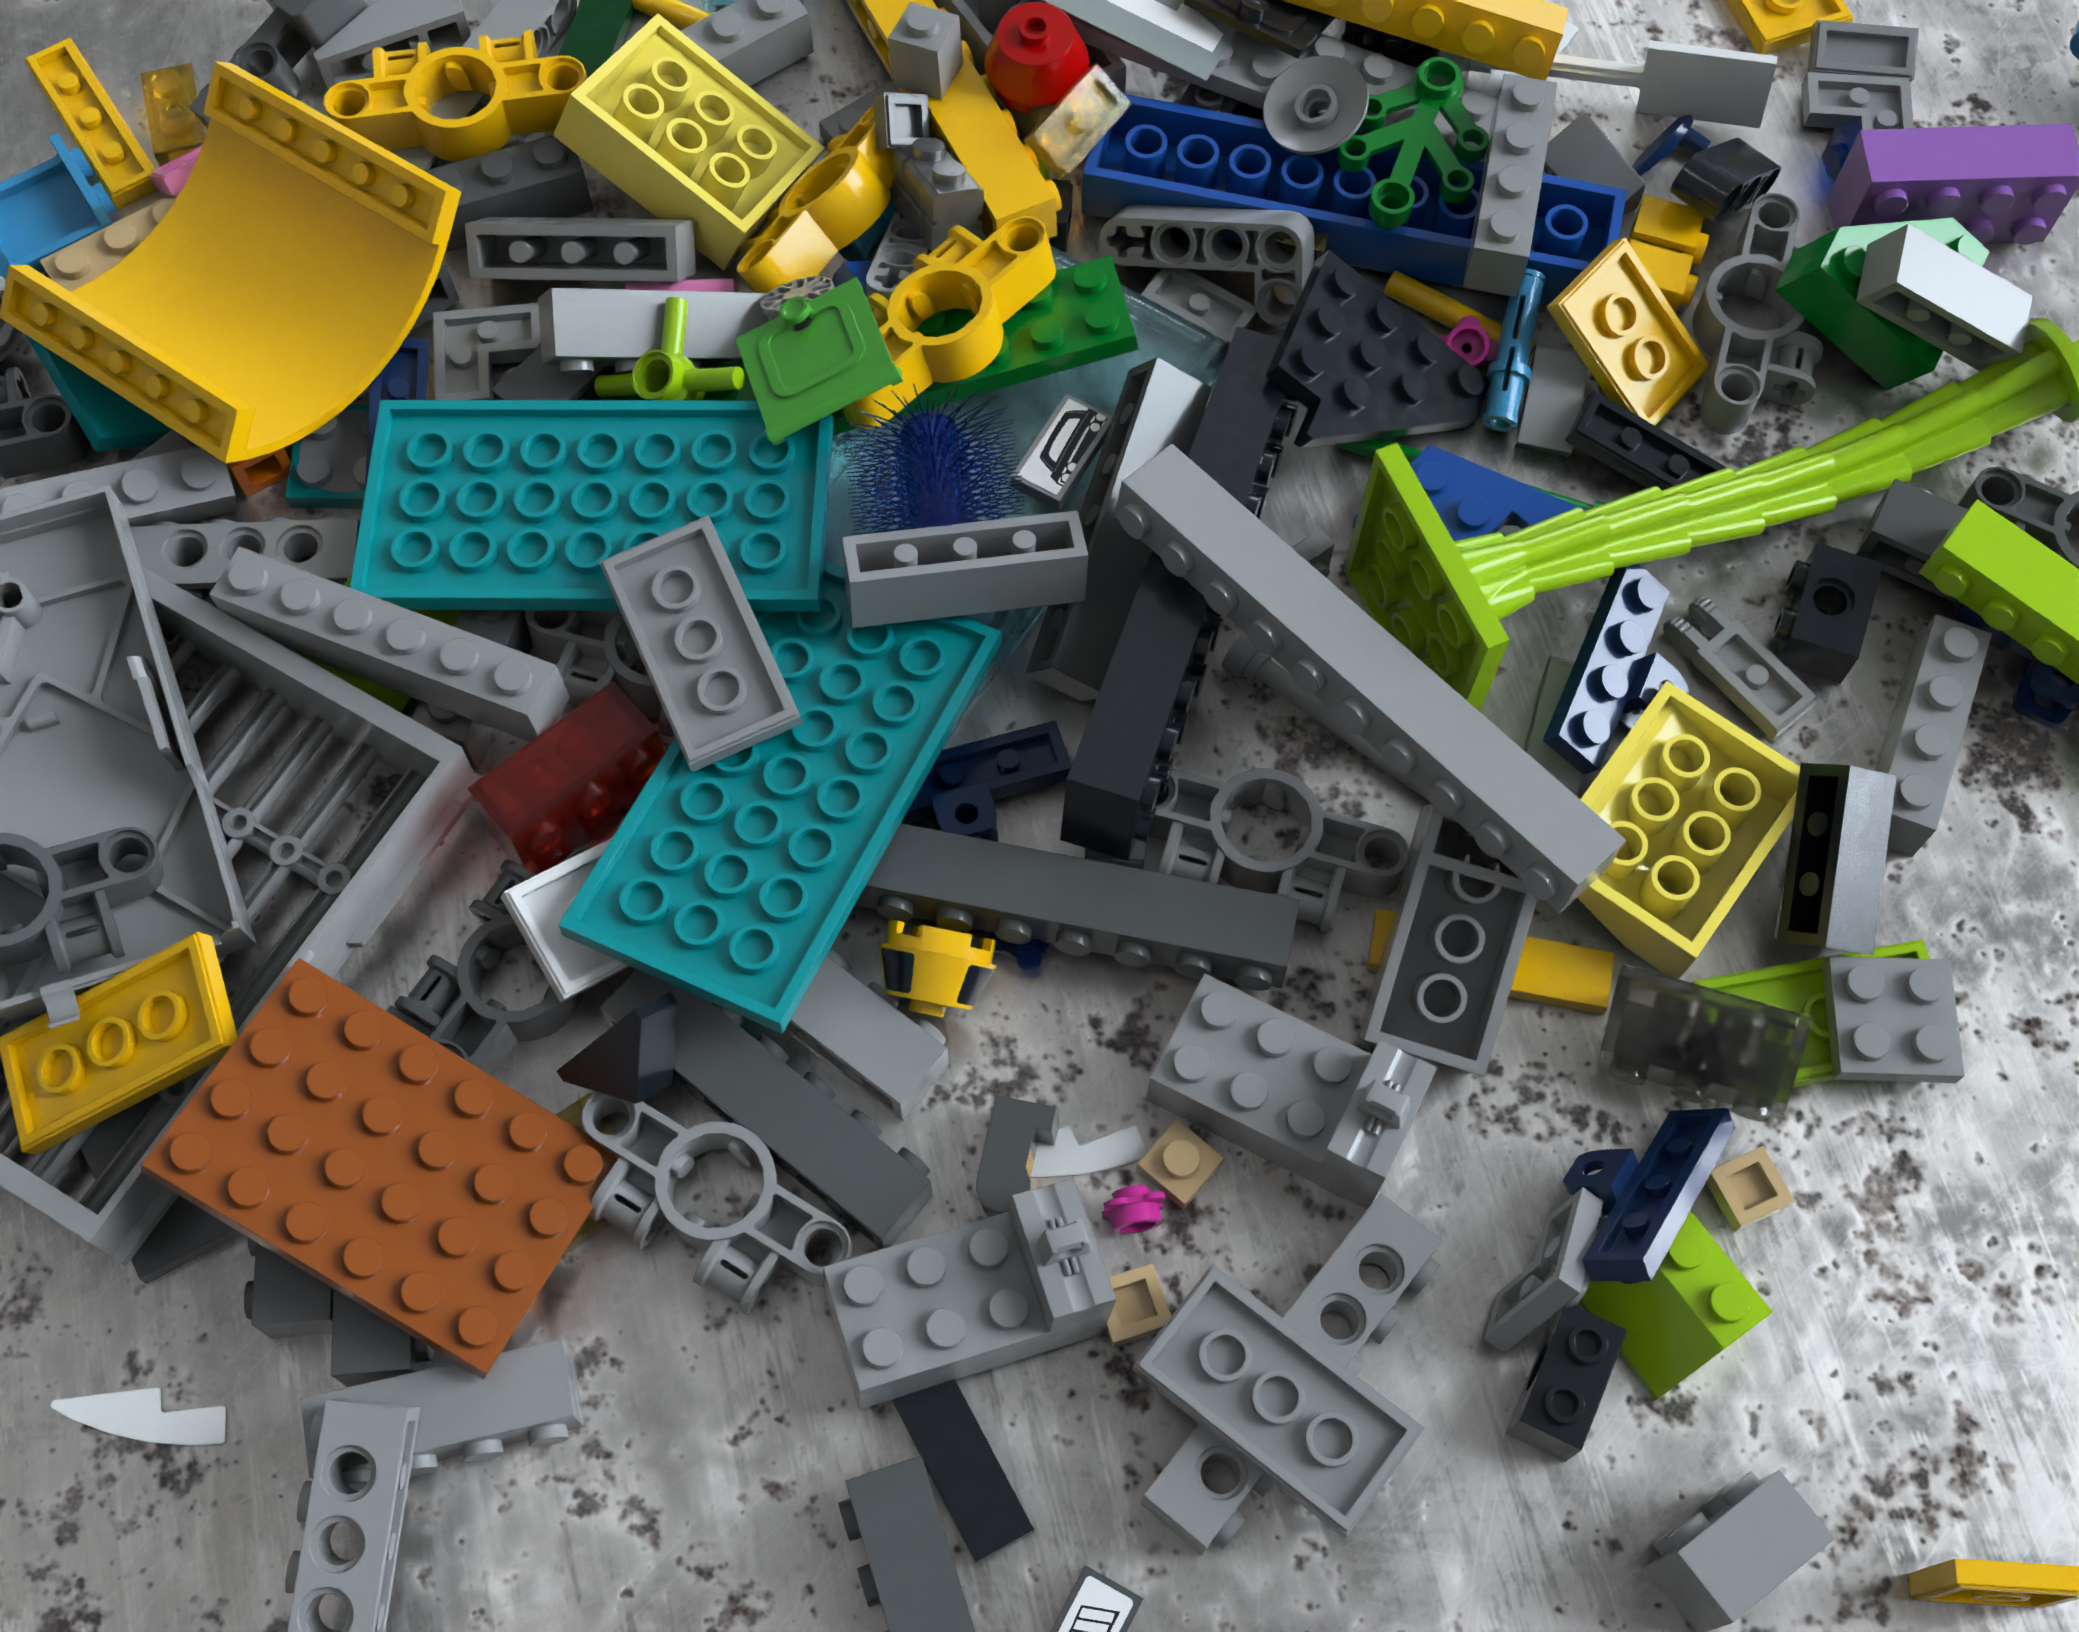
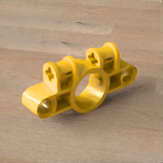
M532 29L524 30L522 36L490 40L488 35H479V50L469 47H450L431 53L427 42H418L415 49L385 52L382 47H375L372 50L374 77L347 80L335 84L325 94L323 103L329 118L386 150L424 146L430 153L441 159L458 162L500 150L512 135L555 130L570 94L587 79L584 65L578 59L571 56L560 55L538 58ZM459 91H480L491 97L487 106L472 116L460 119H441L432 115L431 109L435 103L448 94Z
M874 105L865 112L849 133L838 135L831 139L827 145L828 152L822 160L804 171L802 176L786 192L779 207L772 209L767 215L768 224L757 237L749 238L741 246L743 258L737 266V272L755 293H768L787 282L818 276L835 254L870 228L887 207L891 198L890 188L892 187V180L897 177L893 174V151L877 150Z
M1032 216L1013 218L1003 224L984 241L964 227L954 225L948 230L947 239L928 255L919 254L914 258L913 268L915 272L908 275L898 284L889 300L879 293H872L867 297L892 361L902 371L903 382L895 386L889 384L842 408L846 420L852 427L859 430L878 428L896 415L933 382L946 383L969 378L982 371L995 359L1003 343L1004 331L1002 324L1045 289L1055 278V262L1046 227L1040 219ZM953 308L970 309L976 315L965 327L952 334L928 337L916 331L924 320L941 311Z

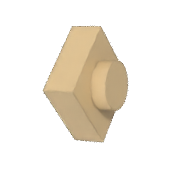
M1176 1119L1137 1163L1136 1171L1184 1210L1223 1165L1225 1158L1181 1121Z
M1764 1146L1713 1168L1706 1181L1734 1232L1784 1210L1795 1202Z
M1153 1263L1110 1276L1109 1279L1116 1302L1108 1320L1106 1331L1112 1348L1159 1333L1170 1319L1171 1313Z

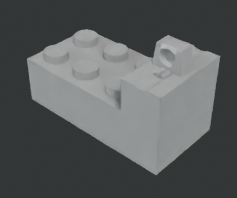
M1430 803L1422 806L1409 847L1408 870L1358 1036L1378 1044L1379 1040H1382L1403 1052L1485 1076L1537 898L1528 892L1522 880L1499 859L1490 857L1483 852L1476 843L1475 838L1452 817L1440 813Z
M1204 973L1150 1077L1146 1100L1368 1209L1394 1162L1438 1067L1413 1057L1382 1040H1379L1373 1054H1370Z
M1074 1177L1042 1188L1012 1195L1008 1212L823 1266V1289L859 1410L952 1379L957 1380L1102 1335L1116 1302L1110 1279Z

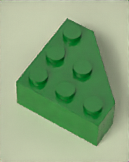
M1953 217L1839 227L1795 250L1775 291L1888 391L1934 371L1943 350L1856 302L1867 244L1906 224H1910L1915 228L1923 230L1928 236L1952 250L1966 255L1976 264L1983 266L1989 250Z

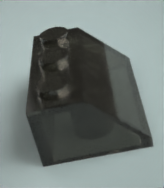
M1622 963L1600 1048L1599 1066L1608 1068V1074L1611 1077L1624 1083L1644 1085L1645 1081L1648 1080L1669 1086V1092L1672 1095L1685 1101L1706 1103L1707 1098L1732 1105V1112L1746 1119L1767 1122L1771 1116L1782 1120L1789 1102L1813 1017Z

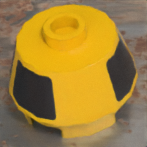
M889 920L885 942H878L885 994L909 998L908 1011L944 1017L946 1006L972 1010L997 965L992 964L996 940L980 938L977 949L970 947L973 936L971 934L919 925L913 927L912 936L902 934L904 922Z

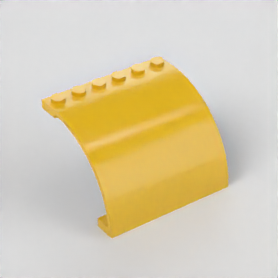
M215 61L203 114L210 117L205 140L183 189L154 230L114 267L72 291L63 288L29 265H9L0 308V318L220 461L230 463L272 453L304 438L342 412L382 372L411 331L429 297L447 248L461 191L232 63Z

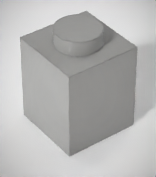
M910 2L888 37L894 87L919 94H927L929 97L942 100L963 65L959 15Z

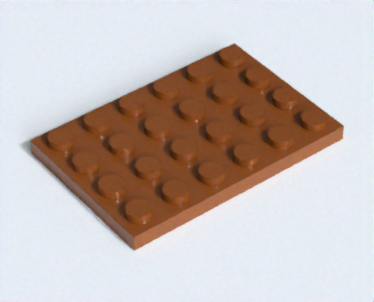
M298 958L143 1161L141 1173L484 1380L593 1209L590 1202L618 1160V1157L595 1143L587 1134L301 958Z

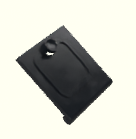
M1184 0L1183 3L1297 59L1336 18L1282 0Z

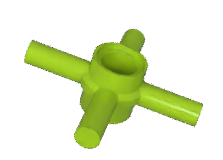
M668 297L665 303L661 350H650L644 353L637 360L632 373L597 376L594 386L599 397L638 395L645 400H703L707 391L742 389L745 384V374L741 367L707 369L694 367L692 362L683 356L688 301L679 297Z

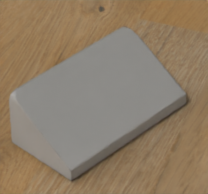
M1588 114L1575 119L1548 142L1544 168L1550 175L1627 189L1623 215L1638 208L1645 190L1644 180Z

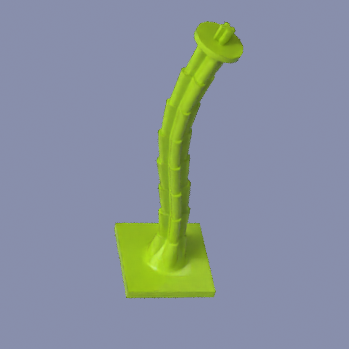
M2037 317L2027 324L2021 355L2001 363L1991 364L1958 384L1951 381L1881 420L1872 417L1806 449L1802 446H1797L1735 471L1727 467L1664 490L1657 486H1652L1586 511L1576 507L1506 536H1503L1501 532H1495L1453 541L1398 443H1394L1375 451L1343 570L1368 615L1480 712L1510 641L1500 620L1533 602L1535 594L1610 577L1613 575L1614 569L1686 555L1692 547L1760 535L1765 527L1833 512L1839 503L1887 489L1894 479L1907 483L1912 479V474L1988 446L1991 444V437L2051 412L2062 421L2073 423L2079 420V340L2072 343L2058 325L2047 318Z

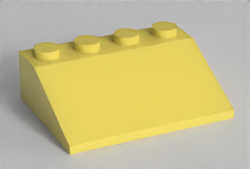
M656 14L570 94L553 134L555 138L658 219H694L695 248L722 270H725L741 253L743 243L758 234L767 222V215L772 209L779 207L786 192L802 176L804 171L815 163L825 149L824 146L659 14Z
M1666 681L1580 799L1623 836L1626 841L1608 869L1577 898L1627 949L1677 982L1703 950L1794 817L1800 767Z

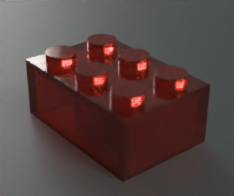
M612 681L467 789L495 841L514 862L538 875L562 863L574 850L584 847L590 841H598L610 835L618 827L621 818L630 811L665 752L656 727L620 687Z

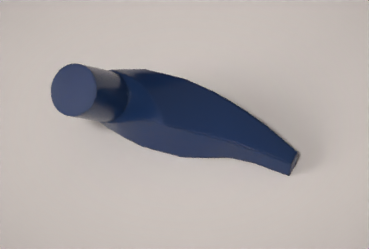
M1685 115L1677 118L1638 157L1632 167L1639 176H1642L1661 159L1671 156L1678 145L1694 155L1699 151L1707 149L1712 141L1691 127L1693 124L1692 116Z

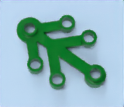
M1444 57L1429 58L1413 72L1410 84L1380 95L1369 94L1367 111L1375 112L1377 115L1371 116L1366 114L1359 129L1370 133L1362 136L1354 134L1349 140L1339 146L1337 156L1339 166L1348 172H1360L1368 166L1370 156L1402 145L1390 178L1376 183L1371 192L1368 211L1373 221L1381 228L1395 229L1410 218L1415 200V194L1410 185L1423 151H1425L1442 178L1439 193L1445 201L1452 204H1460L1467 201L1471 195L1474 176L1469 169L1461 166L1456 156L1467 163L1479 162L1486 154L1489 135L1483 128L1475 124L1459 98L1463 92L1464 81L1459 67L1450 59ZM1417 105L1413 117L1382 128L1386 114ZM1438 111L1442 113L1457 134L1454 146L1456 156L1434 124ZM1465 142H1474L1478 146H1469ZM1348 151H1357L1361 155L1352 156L1348 154ZM1450 182H1458L1464 187H1454Z

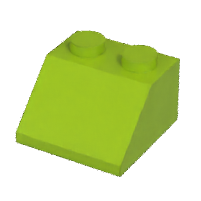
M1691 1210L1652 1281H1642L1635 1284H1625L1620 1281H1591L1584 1296L1578 1302L1584 1310L1628 1330L1619 1355L1655 1401L1773 1313Z

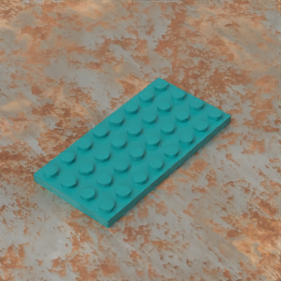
M380 400L350 588L405 609L620 611L599 562L709 515L752 611L821 612L834 413L784 438L785 442L774 447L767 439L766 426L757 401Z
M825 560L821 612H753L798 709L803 724L694 772H691L675 737L558 924L562 936L782 1034L1002 644L1001 631L962 615L852 628L845 588L844 568Z

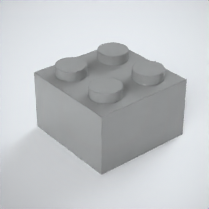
M1780 1470L1760 1480L1751 1471L1738 1481H1732L1702 1504L1710 1514L1708 1517L1699 1512L1687 1522H1680L1659 1538L1653 1546L1661 1555L1649 1563L1645 1569L1695 1632H1707L1734 1623L1836 1538Z

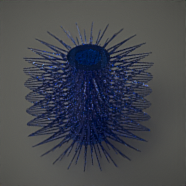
M936 382L931 412L928 410L926 392L927 413H923L914 384L921 414H919L917 404L915 405L918 415H914L906 399L904 398L907 406L894 393L912 415L909 419H905L897 414L895 410L892 411L884 404L874 400L889 410L903 424L857 410L865 413L866 416L885 427L848 422L847 424L886 429L894 434L852 426L883 435H874L859 430L867 435L843 436L871 437L877 440L845 439L848 441L878 442L868 445L849 443L861 446L844 449H863L861 451L844 452V454L856 452L869 454L845 456L861 457L855 460L847 459V461L852 462L861 461L851 463L848 466H861L846 470L855 468L864 470L846 472V474L864 472L859 476H847L862 477L857 480H849L859 481V483L850 486L859 485L862 487L848 490H866L848 493L865 492L861 496L849 497L862 498L851 501L862 502L852 506H863L850 510L861 509L866 511L850 514L867 513L862 517H850L864 518L853 522L862 523L854 525V527L865 528L852 531L873 528L872 530L879 529L874 532L855 533L852 535L987 521L977 519L981 516L990 517L991 519L988 520L1002 519L1000 517L1006 518L1005 516L1008 514H1025L1014 513L1022 510L1016 509V507L1023 506L1024 504L1018 506L1012 504L1025 500L1009 501L1012 498L1025 497H1010L1014 494L1023 493L1012 492L1019 490V488H1011L1021 484H1007L1022 480L1005 481L1007 478L1022 477H1006L1013 473H1020L1008 472L1016 470V468H1006L1018 465L1019 463L1013 465L1002 464L1020 460L1002 461L1004 458L1019 457H1002L1006 454L1017 453L1004 452L1014 450V447L1003 448L1016 443L1009 445L999 444L1017 439L993 443L1000 438L1016 437H998L1003 434H1013L1014 432H1001L1011 428L1008 427L993 433H982L1011 425L1013 423L985 430V428L992 424L1013 421L1014 419L994 423L992 421L995 419L985 424L978 425L1004 413L1003 411L966 427L970 421L1007 409L1008 407L974 418L989 404L987 402L994 399L992 398L955 418L966 402L977 392L975 391L950 415H945L943 412L960 385L959 383L949 400L950 392L948 393L941 413H938L940 402L938 403L937 413H934ZM981 407L976 412L962 420L960 423L956 424V420ZM876 418L901 426V428L898 429ZM983 426H986V427H984L983 429H981L980 431L975 432L976 430L982 428ZM978 427L969 433H961L967 429ZM992 434H999L992 438H984ZM973 435L968 439H964L966 436ZM891 436L899 439L889 440L883 437ZM972 442H978V444L970 446ZM883 444V445L886 446V447L872 446V445ZM993 445H1001V447H997V448L991 447V446H993ZM866 446H867V447H874V448H880V449H871V450H869V449L860 448V447H866ZM970 449V450H973L974 452L969 453V452H965V451H967V450ZM995 449H1005L1000 452H988ZM892 450L894 453L888 454L883 453V451ZM996 454H1003V455H1000V456H998V457L993 456V455H996ZM865 457H872L869 460H859ZM896 457V459L890 460L889 458ZM863 462H878L870 465L859 464ZM996 465H1006V466L1000 467V468H999V467H995ZM999 469H1010L1003 472H991ZM970 470H976L977 472L972 473V472H968V471H970ZM999 474H1007L1002 477L996 476ZM867 477H873V478H874V479H871V480H861V479H864V478H867ZM897 477L898 479L891 480L890 478ZM865 482H875V483L872 484V485H862V484H861V483H865ZM1000 485H1009V487H1005V488H1001V487H999V486H1000ZM1012 489L1005 493H995V491ZM974 490H979V491H981V492H979V493H974V492H972V491H974ZM1004 494H1011V495L1006 496V497H1002V496H1001V495H1004ZM869 497L875 498L870 501H860ZM894 497L901 498L896 501L891 500ZM864 503H876L875 505L871 506L860 505ZM1001 505H1011V506H1014V507H1010V508H999L998 506H1001ZM1008 509H1009V510H1016V511H1013V512H1010V513H998V512H1000V511H1004V510H1008ZM978 510L985 511L983 513H975ZM868 518H881L869 522L862 521ZM901 518L899 521H894L893 519ZM867 523L877 524L876 526H861ZM892 525H899L896 529H887Z

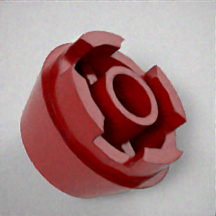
M1030 2L1014 7L1003 16L985 52L984 69L989 82L995 88L997 97L1008 107L1019 112L1031 113L1030 107H1045L1057 103L1058 109L1068 105L1080 92L1089 69V53L1071 19L1063 10L1048 3Z

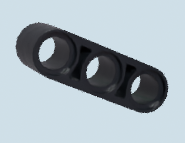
M1737 137L1694 154L1676 176L1670 192L1711 222L1716 223L1751 208L1755 200L1761 195L1766 194L1779 176L1781 166Z

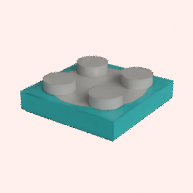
M349 404L342 412L322 427L293 443L285 498L290 507L363 508L369 404Z

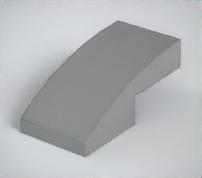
M1536 344L1530 367L1532 371L1529 386L1526 387L1524 394L1525 402L1515 446L1569 457L1572 453L1573 445L1565 441L1581 409L1588 368L1576 351Z

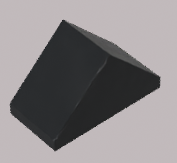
M670 991L634 1009L556 1072L563 1082L636 1104L672 1085L677 1000Z

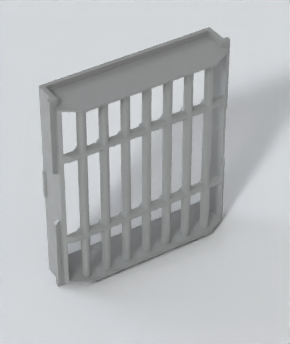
M142 566L163 637L171 641L167 646L174 673L176 674L192 654L216 667V670L185 707L193 735L237 680L263 694L204 768L231 860L244 843L271 858L242 895L250 923H253L292 871L319 886L230 1003L239 1037L298 958L334 978L355 948L366 945L485 785L486 781L484 777L473 771L461 746ZM283 707L309 720L304 729L242 807L233 809L213 797ZM330 733L356 747L289 835L280 836L260 824ZM377 760L403 774V777L337 863L327 864L307 852ZM227 955L217 957L219 965L223 962ZM46 1012L12 1023L3 1020L0 1024V1037ZM220 1060L158 1092L159 1098L79 1203L51 1185L98 1124L46 1150L31 1170L28 1171L3 1155V1152L18 1134L10 1102L0 1115V1186L122 1265L127 1266L179 1196L141 1173V1164Z

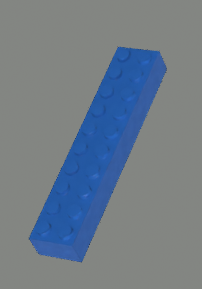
M1106 90L1083 171L1081 213L1111 219L1124 207L1134 204L1294 211L1308 218L1313 226L1315 236L1314 259H1318L1330 250L1350 266L1391 274L1397 270L1412 278L1463 287L1484 162L1467 163L1456 157L1462 167L1472 172L1474 184L1467 201L1460 204H1452L1441 197L1439 186L1442 178L1425 151H1423L1410 185L1415 194L1411 216L1407 222L1395 229H1384L1379 227L1371 218L1368 211L1369 201L1375 184L1383 179L1390 178L1402 146L1370 156L1368 166L1360 172H1348L1342 169L1337 162L1339 147L1315 155L1292 153L1279 146L1272 139L1264 120ZM1348 151V154L1352 156L1361 155L1357 151ZM1543 174L1530 257L1526 268L1543 273L1546 277L1540 303L1550 304L1613 240L1619 239L1627 189ZM1450 182L1454 187H1464L1458 182ZM1171 227L1170 230L1186 233L1184 230L1178 227ZM1229 229L1222 230L1224 241L1242 244V240L1236 232ZM1280 231L1274 232V239L1279 248L1287 252L1296 250L1295 242L1290 235Z

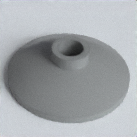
M1318 55L1302 59L1281 72L1270 86L1263 106L1266 128L1272 139L1279 146L1292 153L1315 155L1328 152L1349 140L1361 126L1368 110V88L1360 71L1345 59L1330 55ZM1327 110L1323 115L1313 118L1316 112Z

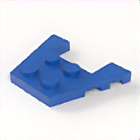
M1431 444L1410 463L1453 541L1498 532L1508 521H1512L1520 529L1579 507ZM1358 514L1354 517L1353 528H1355Z

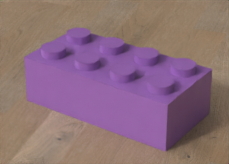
M2072 124L1860 130L1827 197L1833 227L1835 230L1845 226L1953 217L1981 244L2016 243L2028 245L2035 242H2044L2079 187V148Z

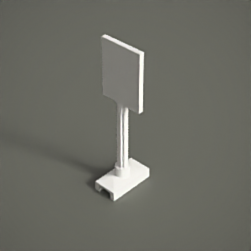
M1650 40L1646 62L1643 65L1556 54L1548 76L1637 87L1640 89L1637 113L1676 118L1691 115L1693 120L1760 128L1778 56ZM1445 51L1444 58L1450 59L1459 67L1464 86L1466 85L1469 71L1490 74L1492 69L1507 71Z

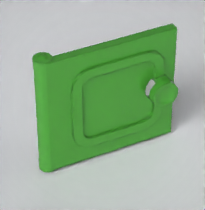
M858 277L810 301H807L802 296L788 299L780 307V316L735 339L766 426L767 439L774 447L785 442L784 438L857 400L889 384L895 386L903 382L902 371L892 361ZM808 318L812 320L806 328L795 331L794 326Z

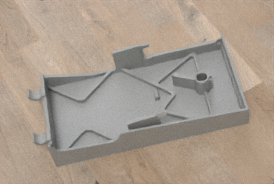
M110 485L0 514V833H12L27 837L45 849L117 828L135 827L143 829L152 836L157 844L164 870L161 885L154 893L142 899L111 907L125 956L115 958L110 953L73 964L70 972L60 975L50 948L44 954L31 961L12 966H0V1018L12 1023L47 1011L49 1029L80 1020V1011L76 996L109 980L111 977L197 931L212 936L217 957L257 945L126 512ZM131 854L123 857L117 863L115 869L125 873L135 872L146 864L148 858L139 854ZM13 864L7 865L8 869L0 871V935L3 931L15 925L22 924L23 927L28 926L43 910L46 901L34 869Z

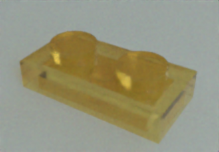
M192 63L140 73L153 154L160 167L202 145L205 140L207 128L189 108L200 93L198 77Z
M1096 63L1081 75L1028 134L1024 141L1054 175L1061 180L1070 175L1132 103Z

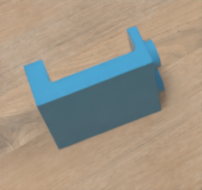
M58 133L48 137L57 152L54 158L0 183V275L5 280L9 265H29L40 273L45 272L39 260L111 225L112 222L108 215L117 212L101 182L92 186L88 183L87 179L95 176L80 148L77 146L68 150Z

